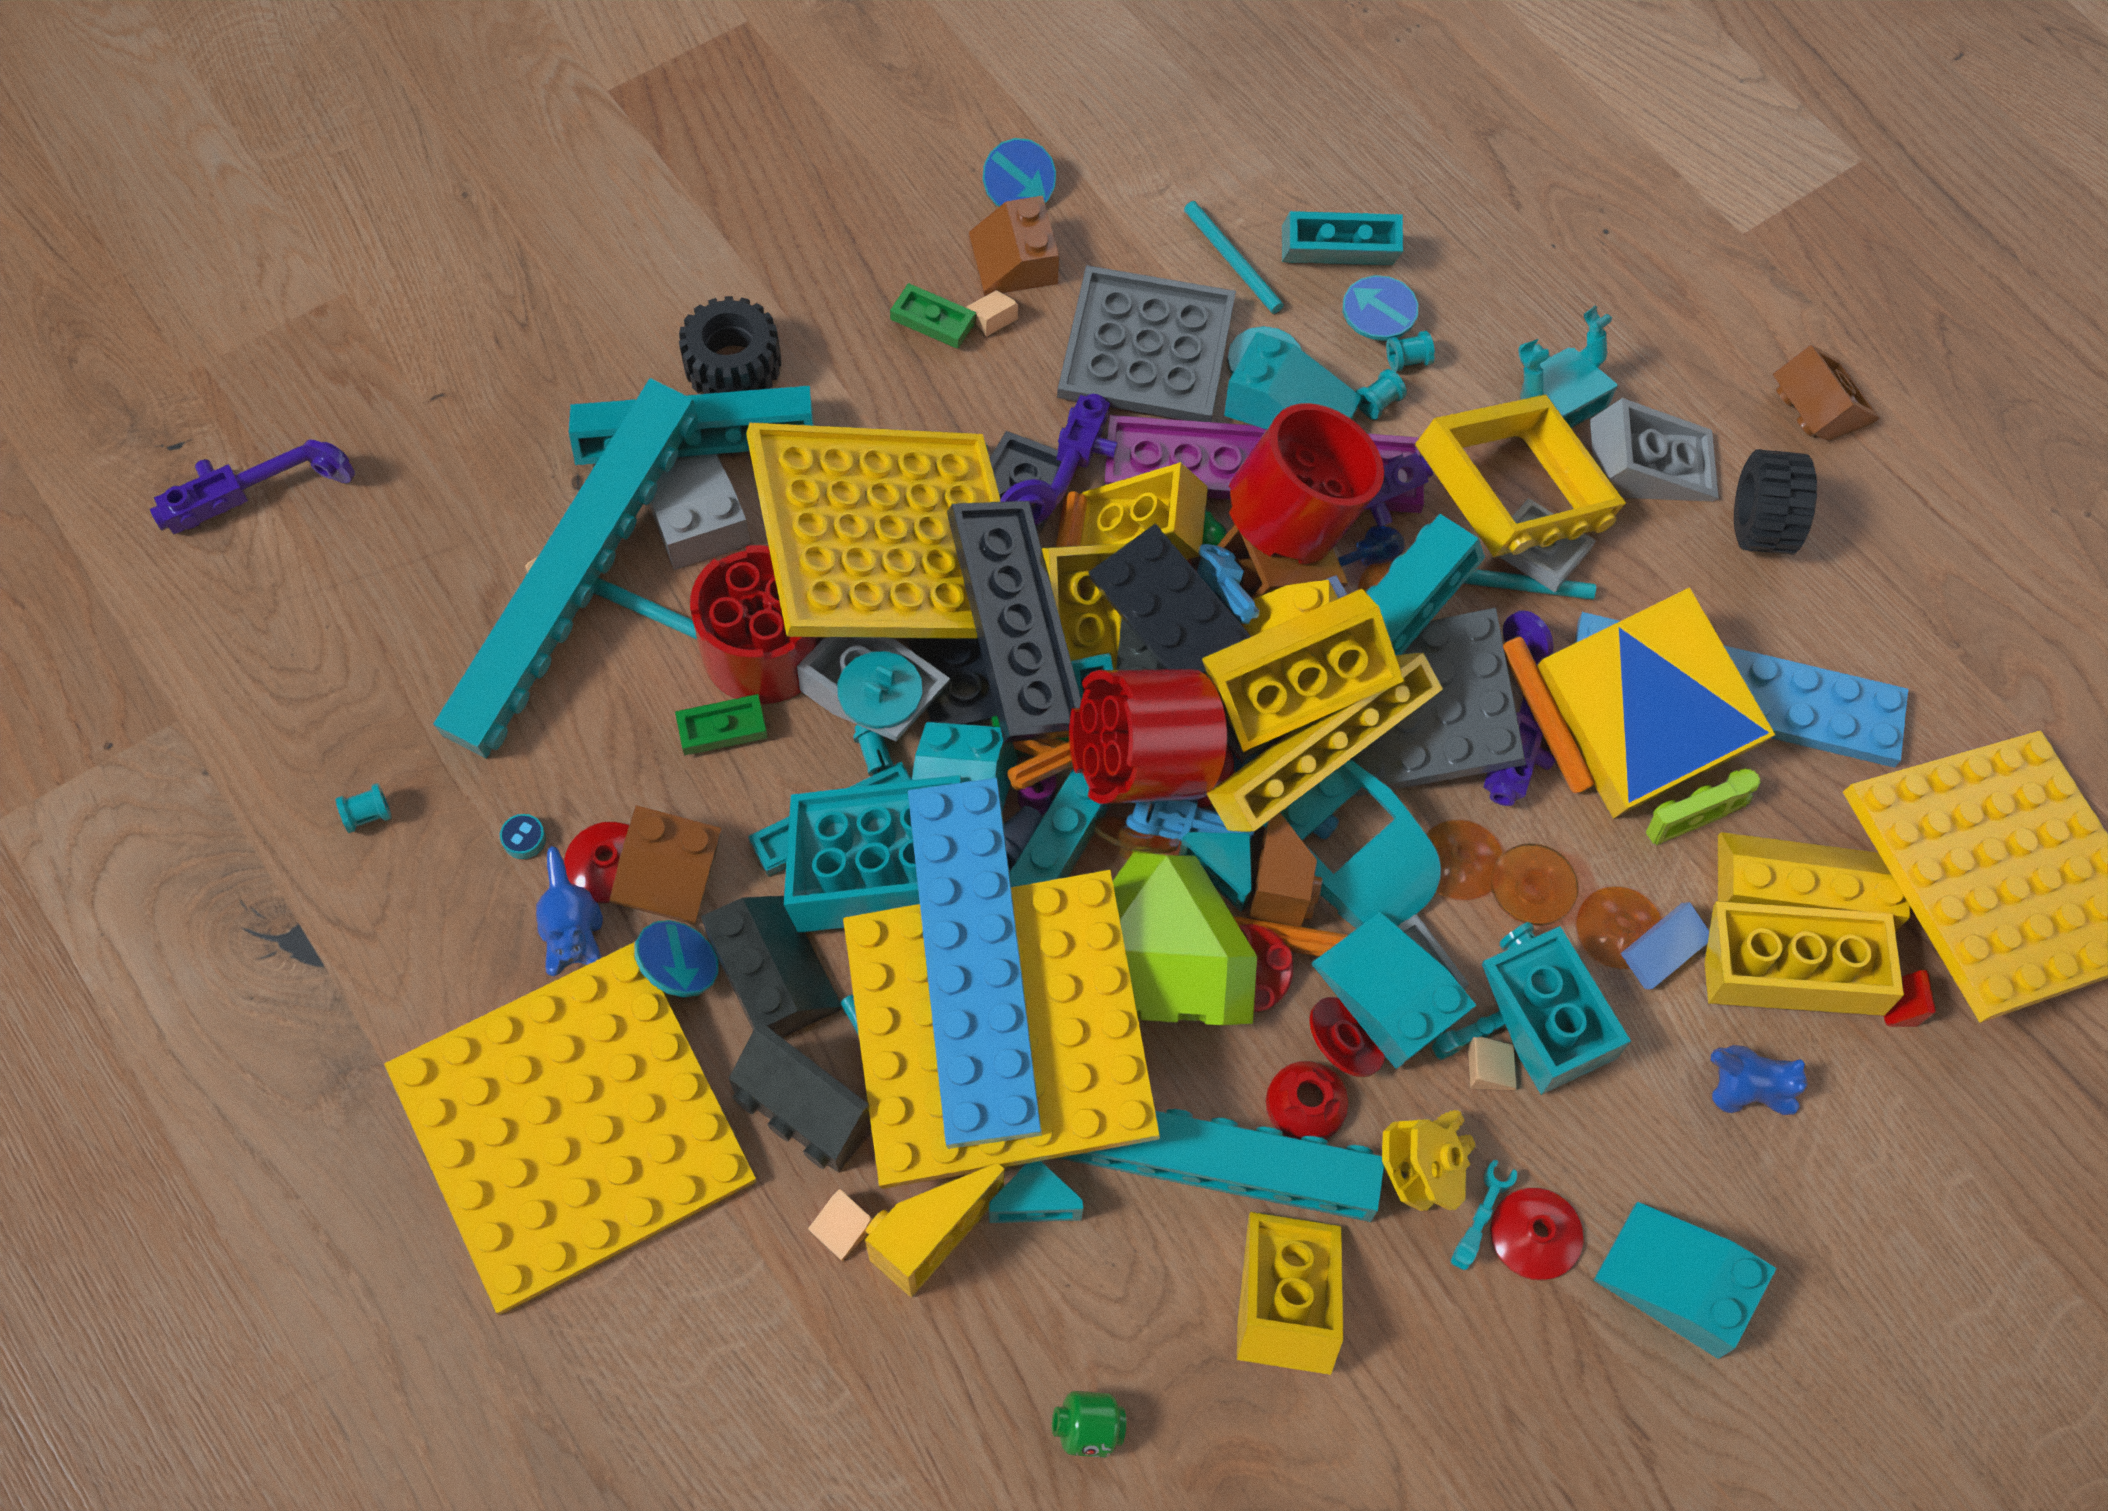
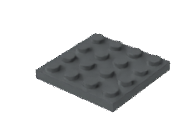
M1086 265L1057 389V398L1077 401L1080 395L1098 394L1106 402H1109L1112 408L1187 421L1211 422L1236 291Z
M1496 608L1432 620L1427 624L1401 655L1424 653L1443 690L1351 758L1353 762L1391 790L1526 765ZM1362 787L1356 793V797L1370 793Z

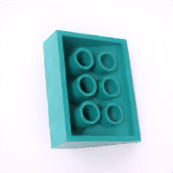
M961 774L792 794L790 798L784 907L797 932L844 928V917L920 904L908 790L962 783Z

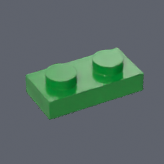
M908 283L890 309V320L959 349L976 322V312Z
M758 694L675 711L684 756L768 738Z

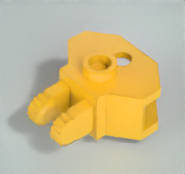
M1459 1110L1445 1112L1433 1122L1429 1119L1395 1121L1383 1131L1382 1162L1401 1202L1419 1211H1427L1434 1203L1447 1210H1456L1465 1201L1466 1169L1471 1165L1467 1156L1474 1150L1476 1144L1471 1135L1457 1136L1456 1131L1464 1123L1463 1115ZM1401 1170L1407 1173L1405 1179L1402 1177Z

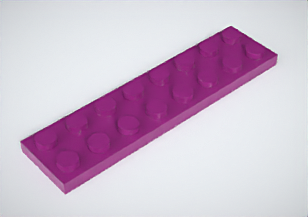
M1109 415L1107 440L1118 442V447L1114 458L1106 456L1104 485L1181 462L1208 486L1207 498L1231 499L1229 483L1266 429L1254 425ZM1368 434L1381 455L1383 466L1388 465L1387 460L1401 454L1403 457L1416 452L1418 456L1421 455L1415 446L1420 437ZM1402 469L1398 471L1400 481L1406 482L1407 474ZM1424 484L1386 500L1385 503L1388 510L1421 513L1424 506Z

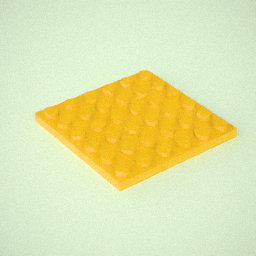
M749 423L746 435L787 637L978 638L947 510L951 504L1000 502L1001 500L983 434Z
M2041 730L1856 782L1843 791L1844 796L1980 1023L2108 979V834Z
M1111 870L1011 887L1042 1136L947 1148L920 904L843 918L866 1093L870 1109L869 1115L878 1182L881 1189L970 1174L995 1163L1002 1167H1009L1160 1139Z
M635 942L384 1063L495 1312L499 1316L757 1182L663 991L652 985L641 973L634 958Z

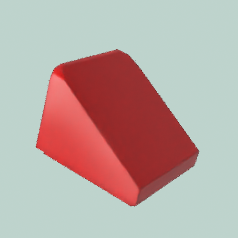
M1920 970L1901 977L1904 995L1884 1016L1887 1026L1917 1027L1936 1012L1927 970Z

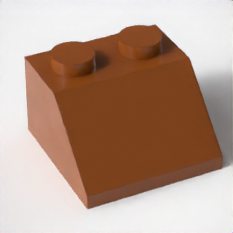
M1043 196L1006 201L969 231V239L984 296L996 290L1001 293L1058 284L1059 252Z
M1812 344L1772 374L1780 385L1776 388L1778 395L1789 407L1794 405L1800 414L1796 420L1803 431L1810 437L1816 435L1829 441L1873 424L1880 419L1840 360Z
M636 805L623 844L609 903L695 925L717 852L722 828Z
M1280 812L1267 821L1260 847L1248 919L1301 927L1304 918L1312 919L1315 903H1318L1322 877L1314 876L1316 858Z

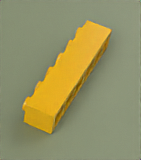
M1424 653L1395 655L1404 682L1292 730L1212 789V791L1208 792L1207 795L1228 831L1254 832L1443 690Z

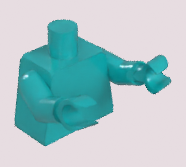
M1596 305L1584 313V319L1589 326V331L1587 332V346L1580 352L1575 348L1568 347L1551 357L1549 349H1544L1540 344L1535 345L1539 339L1524 343L1518 349L1520 360L1525 366L1524 382L1520 391L1521 400L1547 395L1570 428L1608 408L1618 386L1598 368L1608 355L1607 333L1603 328L1612 321V317L1609 314L1600 317L1597 313L1598 307Z

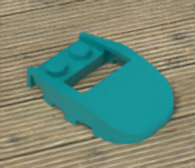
M1350 759L1280 813L1303 841L1362 787L1368 791L1394 820L1334 874L1310 850L1317 860L1314 876L1322 877L1319 896L1338 910L1337 914L1355 928L1360 927L1378 912H1381L1398 926L1416 915L1433 898L1441 875L1439 856L1428 836L1394 792Z

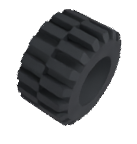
M724 296V301H717L716 298L708 300L709 305L704 307L700 304L694 308L695 315L688 314L684 319L685 326L680 327L679 346L688 382L692 383V388L697 393L710 394L770 389L773 386L772 380H777L780 374L781 353L777 328L774 325L773 317L769 312L764 313L763 306L758 303L750 305V300L741 297L739 301H735L733 296ZM728 346H741L745 348L743 351L732 355L716 353L718 350Z
M1756 449L1750 454L1740 474L1734 503V530L1738 545L1742 550L1794 555L1801 549L1811 529L1817 501V476L1810 455Z

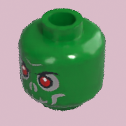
M1071 1391L1064 1399L1062 1407L1056 1406L1054 1408L1052 1434L1054 1437H1060L1062 1448L1068 1455L1106 1458L1113 1453L1116 1446H1121L1124 1442L1127 1424L1126 1412L1124 1407L1118 1406L1112 1394Z

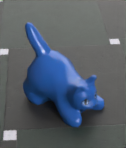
M551 846L547 851L549 889L540 897L536 904V921L538 933L542 940L547 943L546 973L550 976H556L568 965L574 963L588 965L602 958L592 932L601 928L603 916L599 905L593 899L590 892L584 887L570 883L564 860L559 850Z
M1732 1045L1727 1048L1719 1047L1712 1052L1710 1060L1719 1067V1083L1712 1092V1100L1723 1112H1739L1744 1105L1753 1102L1763 1103L1782 1115H1795L1799 1110V1102L1795 1097L1803 1093L1808 1085L1806 1074L1803 1071L1805 1066L1803 1060H1772L1760 1057L1747 1046Z

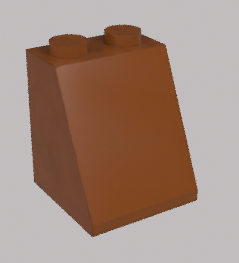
M1235 525L1217 545L1235 555V561L1244 570L1239 585L1252 599L1286 585L1322 581L1337 575L1343 588L1348 584L1333 549L1323 559L1309 564H1299L1298 559L1282 556L1275 552L1270 557L1244 538Z

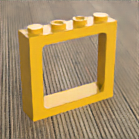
M1547 395L1436 417L1415 443L1419 452L1493 557L1508 553L1518 555L1534 546L1540 545L1544 548L1557 540L1565 538L1574 540L1584 533L1591 531L1596 533L1603 532L1615 523V515L1626 504ZM1514 436L1521 437L1574 509L1516 524L1463 448Z

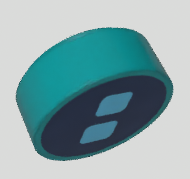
M517 814L510 817L502 825L500 841L505 851L511 857L529 859L539 854L544 848L546 833L541 822L536 817L529 814Z

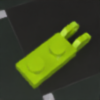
M1751 768L1740 769V771L1736 770L1729 774L1727 782L1713 788L1711 785H1706L1697 789L1687 799L1677 803L1675 800H1670L1661 804L1653 812L1654 816L1646 831L1647 836L1653 844L1659 845L1726 817L1727 814L1737 811L1743 806L1746 807L1753 798V792L1757 790L1761 783L1759 782L1761 779L1758 777L1759 774H1756Z

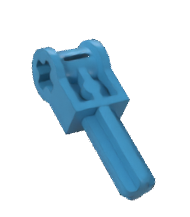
M1201 545L1198 551L1201 558L1196 572L1240 623L1249 624L1251 619L1258 618L1260 610L1255 606L1253 599L1239 585L1244 570L1235 561V555L1219 546Z
M1198 799L1136 802L1133 814H1129L1126 820L1127 826L1139 833L1162 836L1182 841V837L1189 831L1250 833V842L1254 835L1253 831H1228L1217 812L1197 807Z

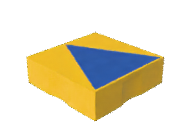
M1690 587L1542 659L1537 665L1594 779V785L1613 819L1666 793L1677 784L1699 773L1708 772L1760 746L1775 735Z

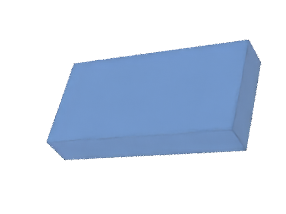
M1690 902L1681 903L1620 954L1643 988L1653 989L1708 943L1709 930Z

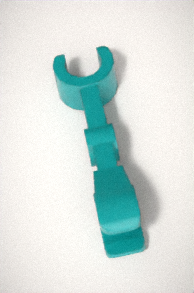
M1500 1010L1488 1017H1481L1477 1022L1459 1031L1451 1030L1438 1036L1436 1042L1432 1045V1050L1437 1058L1444 1060L1454 1055L1465 1045L1469 1044L1473 1037L1486 1038L1500 1028H1507Z
M1493 1160L1483 1174V1180L1488 1187V1191L1472 1218L1474 1221L1472 1226L1469 1227L1465 1235L1460 1239L1450 1260L1451 1264L1462 1270L1468 1269L1478 1253L1483 1234L1481 1230L1483 1226H1486L1493 1212L1491 1208L1498 1193L1507 1192L1517 1180V1171L1514 1168L1506 1182H1501L1495 1178L1493 1171L1498 1164V1160Z

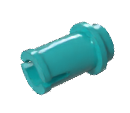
M856 725L854 727L856 733L853 735L855 743L860 744L868 768V775L873 776L877 774L878 768L881 772L894 766L884 736Z

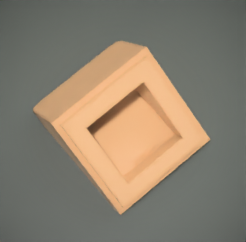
M997 290L965 307L976 312L975 324L986 337L1018 320V304L1016 301Z
M1473 1037L1468 1045L1470 1089L1516 1090L1514 1045L1484 1037Z
M839 1189L831 1197L808 1230L843 1261L868 1234L866 1228L873 1219Z

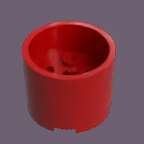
M1312 403L1289 406L1275 417L1230 481L1228 486L1232 508L1229 511L1230 516L1244 538L1264 554L1271 557L1275 552L1282 556L1298 559L1299 564L1317 562L1331 552L1379 492L1384 479V466L1381 455L1370 436L1356 422L1341 412Z
M749 545L746 546L745 551L728 555L719 561L714 558L703 568L694 582L690 595V612L705 670L715 686L734 699L758 694L760 704L782 702L801 693L797 666L825 637H787L769 546Z
M1195 669L1097 670L1085 677L1082 681L1085 691L1080 707L1071 709L1069 744L1075 773H1083L1089 786L1088 797L1099 804L1197 800L1205 797L1208 792L1212 791L1224 765L1227 728L1225 713L1218 691L1204 673Z

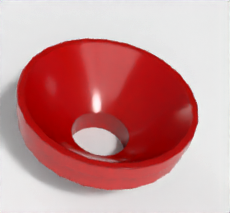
M1299 1061L1281 1069L1272 1079L1265 1099L1266 1111L1270 1122L1275 1129L1283 1132L1284 1137L1301 1140L1303 1136H1315L1327 1140L1336 1134L1347 1116L1348 1095L1344 1083L1330 1068L1317 1062ZM1305 1083L1315 1084L1323 1092V1102L1316 1107H1308L1298 1099L1297 1089Z

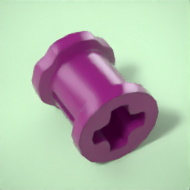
M1052 775L1025 789H1020L1018 791L1020 809L1024 806H1030L1041 815L1046 814L1055 799L1056 776ZM1034 788H1038L1040 793H1035Z

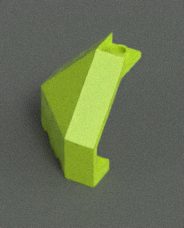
M1133 852L1113 880V886L1138 1018L1140 1020L1178 1022V1020L1204 1021L1205 1024L1210 1025L1253 1024L1257 955L1197 857L1193 855Z

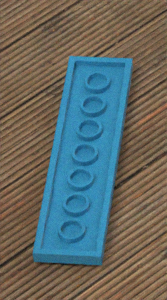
M1582 612L1578 619L1574 644L1620 621ZM1724 645L1774 731L1775 735L1771 737L1772 739L1894 768L1901 761L1908 688Z
M997 778L908 790L946 1146L950 1149L1042 1136Z

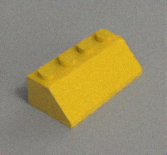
M1359 589L1202 658L1208 677L1220 696L1225 716L1243 752L1404 682L1380 608L1363 589Z
M1720 832L1718 835L1719 902L1893 913L1895 932L1910 918V905L1878 852Z
M1716 901L1713 905L1704 963L1708 1004L1885 1016L1904 995L1893 913Z

